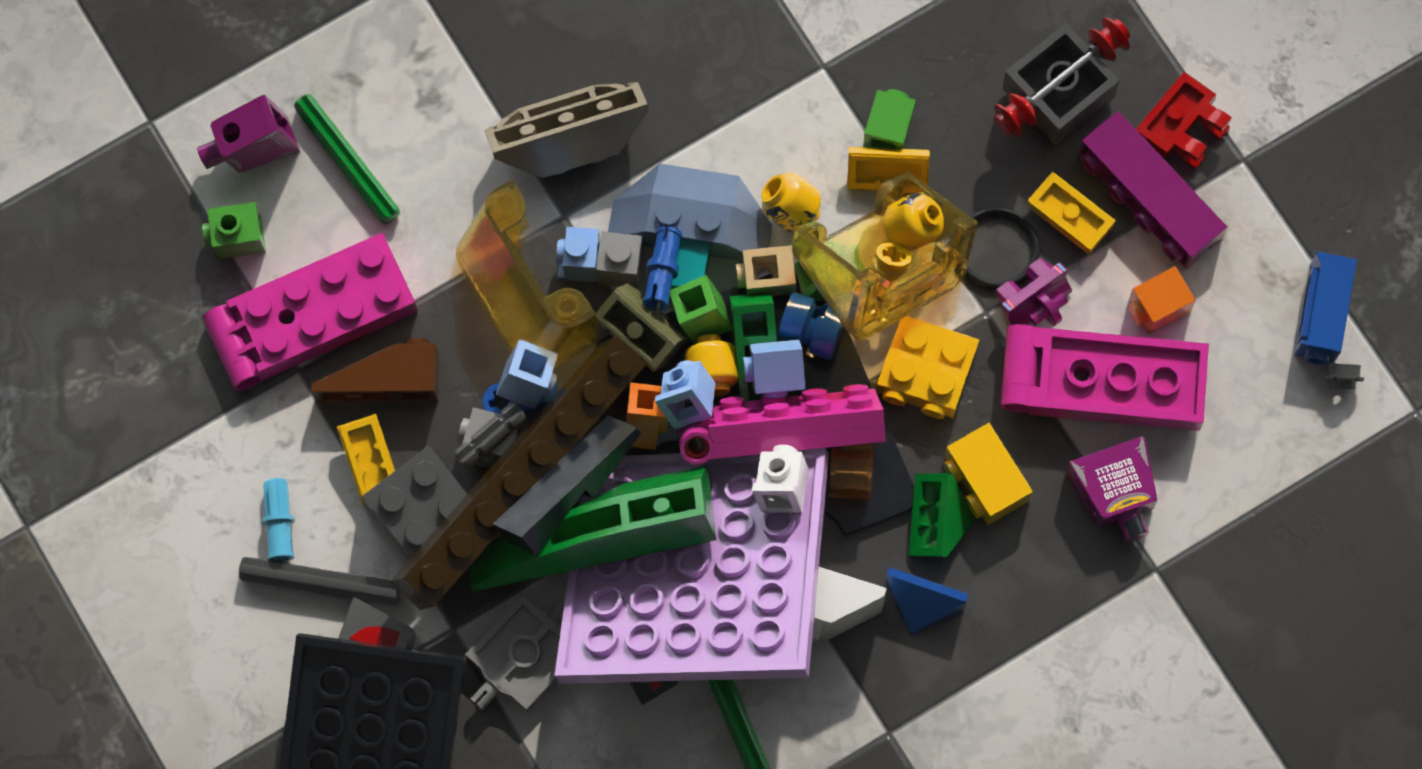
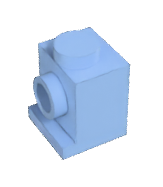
M566 227L565 239L558 240L557 280L598 282L596 267L600 246L599 229Z
M682 361L671 371L663 373L661 394L655 397V403L674 429L711 418L715 382L700 361ZM690 399L693 406L684 408L685 400Z

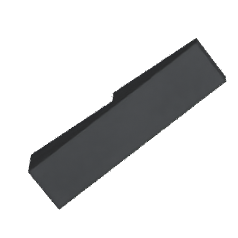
M611 416L605 417L499 517L493 525L508 543L537 555L580 496L584 494L591 498L595 497L641 432L633 425Z

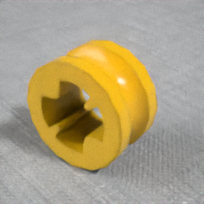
M883 243L879 245L875 252L876 258L872 263L873 272L879 278L886 281L898 282L904 280L908 274V266L912 261L910 251L896 243Z

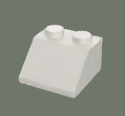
M819 567L812 641H819L820 637L831 639L881 614L887 588Z

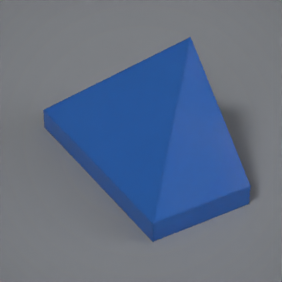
M889 567L886 575L885 584L911 635L964 611L969 594Z

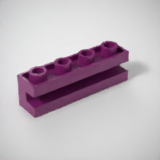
M1119 111L1115 112L1082 140L1078 154L1081 156L1079 159L1083 167L1091 175H1099L1108 185L1107 191L1118 204L1123 205L1125 203L1135 214L1134 219L1145 233L1150 234L1152 232L1162 243L1161 248L1172 262H1180L1188 269L1199 260L1203 251L1208 247L1212 249L1223 239L1228 226Z

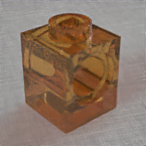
M874 443L832 447L829 497L870 500Z

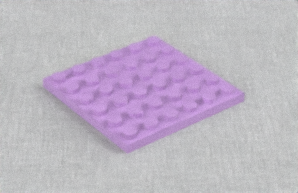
M826 448L798 450V452L803 453L809 468L802 513L761 512L752 492L753 483H756L761 454L709 459L707 462L699 465L688 463L684 460L681 453L624 456L595 496L627 482L707 466L717 540L569 571L555 677L558 683L809 678L829 460ZM582 494L579 498L578 504L590 499L591 497Z

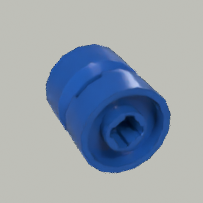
M793 292L779 326L777 342L799 340L801 346L806 345L810 354L831 360L839 343L848 310L829 303L818 307L814 298Z

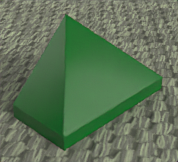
M915 474L909 556L947 557L974 523V518L953 474Z

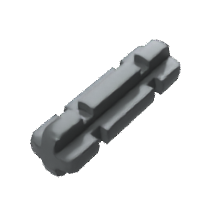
M515 403L507 405L500 411L501 416L499 418L493 417L470 437L472 440L469 444L464 442L455 450V458L467 470L471 469L480 461L482 454L486 456L510 436L509 432L512 428L517 430L526 422V415Z

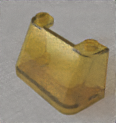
M908 171L882 183L876 193L877 201L873 212L828 236L827 229L820 222L814 221L809 224H803L795 231L792 238V252L845 330L858 340H865L950 292L962 280L967 269L978 222ZM922 192L927 194L938 203L944 217L942 234L933 243L917 250H911L912 261L908 266V273L893 282L887 281L872 269L877 247L883 243H892L884 231V214L887 207L912 193Z
M512 179L488 195L456 247V258L459 267L511 353L519 339L557 353L558 356L553 368L555 369L597 345L600 341L597 318L586 297L578 290L563 288L547 297L545 296L520 255L522 252L519 245V236L523 230L529 228V224L525 218L526 203L524 197Z

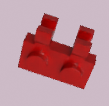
M1183 72L1138 125L1136 130L1160 155L1167 158L1175 150L1187 165L1196 170L1205 160L1204 152L1207 150V146L1187 133L1199 121L1209 134L1220 141L1230 130L1228 124L1232 117L1212 105L1215 101L1216 93L1186 72Z

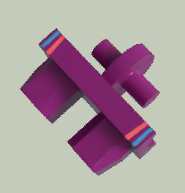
M1042 258L1028 266L1025 272L1030 284L1022 290L1013 281H1007L996 289L997 300L1003 309L1007 326L1016 324L1027 325L1030 322L1036 326L1044 319L1051 325L1056 326L1062 321V316L1058 309L1068 303L1066 296L1072 292V288L1066 278L1068 274L1067 269L1060 262L1052 266Z

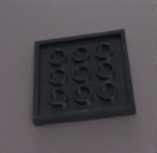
M303 633L297 634L280 769H452L466 657Z

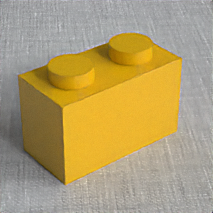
M990 423L947 446L945 453L947 461L943 462L946 473L953 474L957 483L960 482L968 494L965 497V501L975 518L978 519L982 516L988 526L1030 502L1033 493L1032 489Z

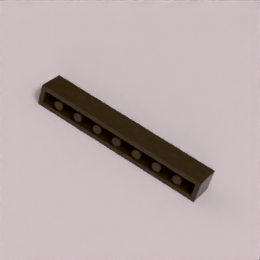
M618 336L602 342L462 499V502L447 516L400 569L390 583L419 610L434 607L499 533L493 523L573 449L644 368L646 363Z

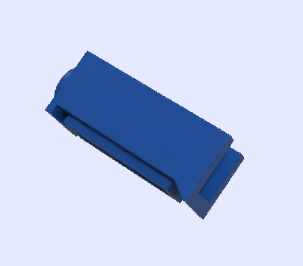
M1316 252L1310 263L1311 272L1308 277L1297 339L1298 346L1294 355L1304 357V360L1308 363L1315 365H1327L1329 362L1335 363L1341 353L1357 259Z

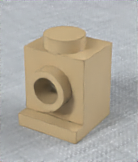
M792 245L743 250V264H736L738 289L746 288L747 295L770 292L771 296L787 295L790 297L793 292H796ZM763 272H768L773 278L759 280L758 276Z

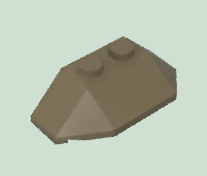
M631 82L626 85L616 83L592 85L519 108L501 119L496 126L487 128L485 133L495 160L540 178H545L618 155L649 112V108L638 82Z

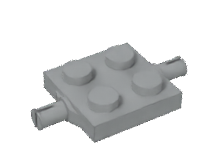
M521 593L465 654L466 658L482 671L486 679L484 685L470 698L479 709L483 711L488 703L498 693L511 697L528 712L557 681L555 669L565 597L549 612L537 607Z

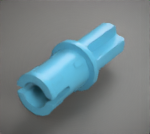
M272 478L263 484L266 517L262 519V525L266 526L267 559L277 562L289 561L295 558L291 524L295 522V517L290 515L288 482L283 478Z

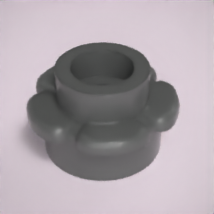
M1328 363L1327 375H1323L1324 380H1331L1330 388L1355 390L1356 382L1364 381V377H1360L1361 365Z

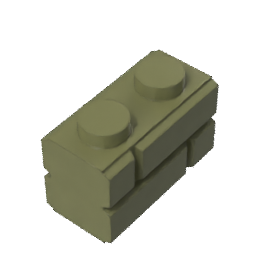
M627 283L613 291L592 319L605 330L610 329V334L613 337H620L646 363V366L655 372L665 367L689 339V336L665 313L660 311L658 307L656 311L646 308L642 303L644 295L630 283Z

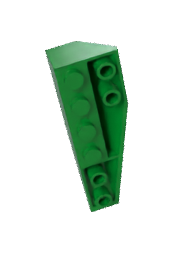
M702 466L627 482L594 498L574 505L537 555L508 543L503 536L492 540L469 566L470 588L472 591H478L717 540L708 467Z

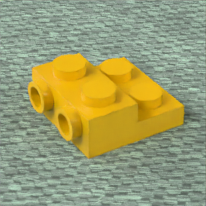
M902 314L877 382L876 393L881 394L884 401L893 405L905 406L908 403L921 407L922 413L936 419H944L945 416L954 418L979 344V339Z

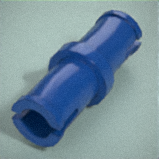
M665 226L657 229L653 256L647 261L646 272L649 276L642 303L646 308L654 311L657 310L658 302H660V311L669 308L672 282L679 272V265L676 261L683 235L680 230L673 227H668L667 236L665 235Z

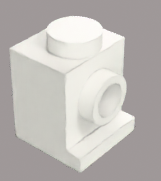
M777 445L773 448V452H761L756 483H753L752 492L763 513H802L809 468L803 453L798 452L792 446Z

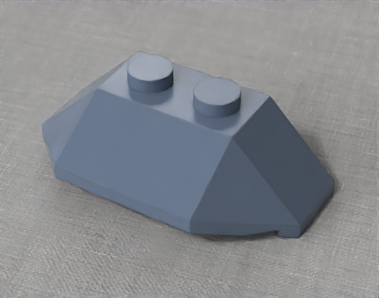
M661 163L614 199L608 232L642 236L643 246L654 248L657 229L665 226V235L667 236L668 227H673L682 232V240L710 244V257L742 262L743 250L769 248L772 232L771 222L765 216L740 176Z

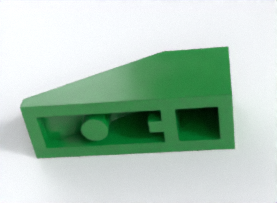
M770 292L730 296L733 341L736 348L739 376V397H743L745 401L761 400L763 393H755L753 381L745 382L743 357H751L750 344L777 342L774 302Z

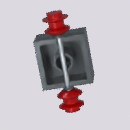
M1105 17L1102 19L1103 29L1100 32L1093 28L1088 31L1090 45L1087 46L1071 27L1065 23L1005 71L1002 89L1008 94L1010 104L1006 108L996 104L994 106L996 116L993 117L1000 131L1006 136L1013 134L1020 138L1022 136L1021 126L1024 123L1032 127L1036 125L1052 144L1056 146L1114 99L1120 80L1100 58L1114 62L1117 59L1115 53L1117 48L1124 51L1130 49L1128 39L1131 38L1127 27L1118 19L1113 21Z

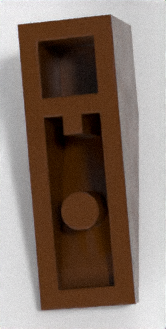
M410 338L405 340V344H393L312 383V395L316 403L438 402L439 353L436 344L429 343V340L423 338Z

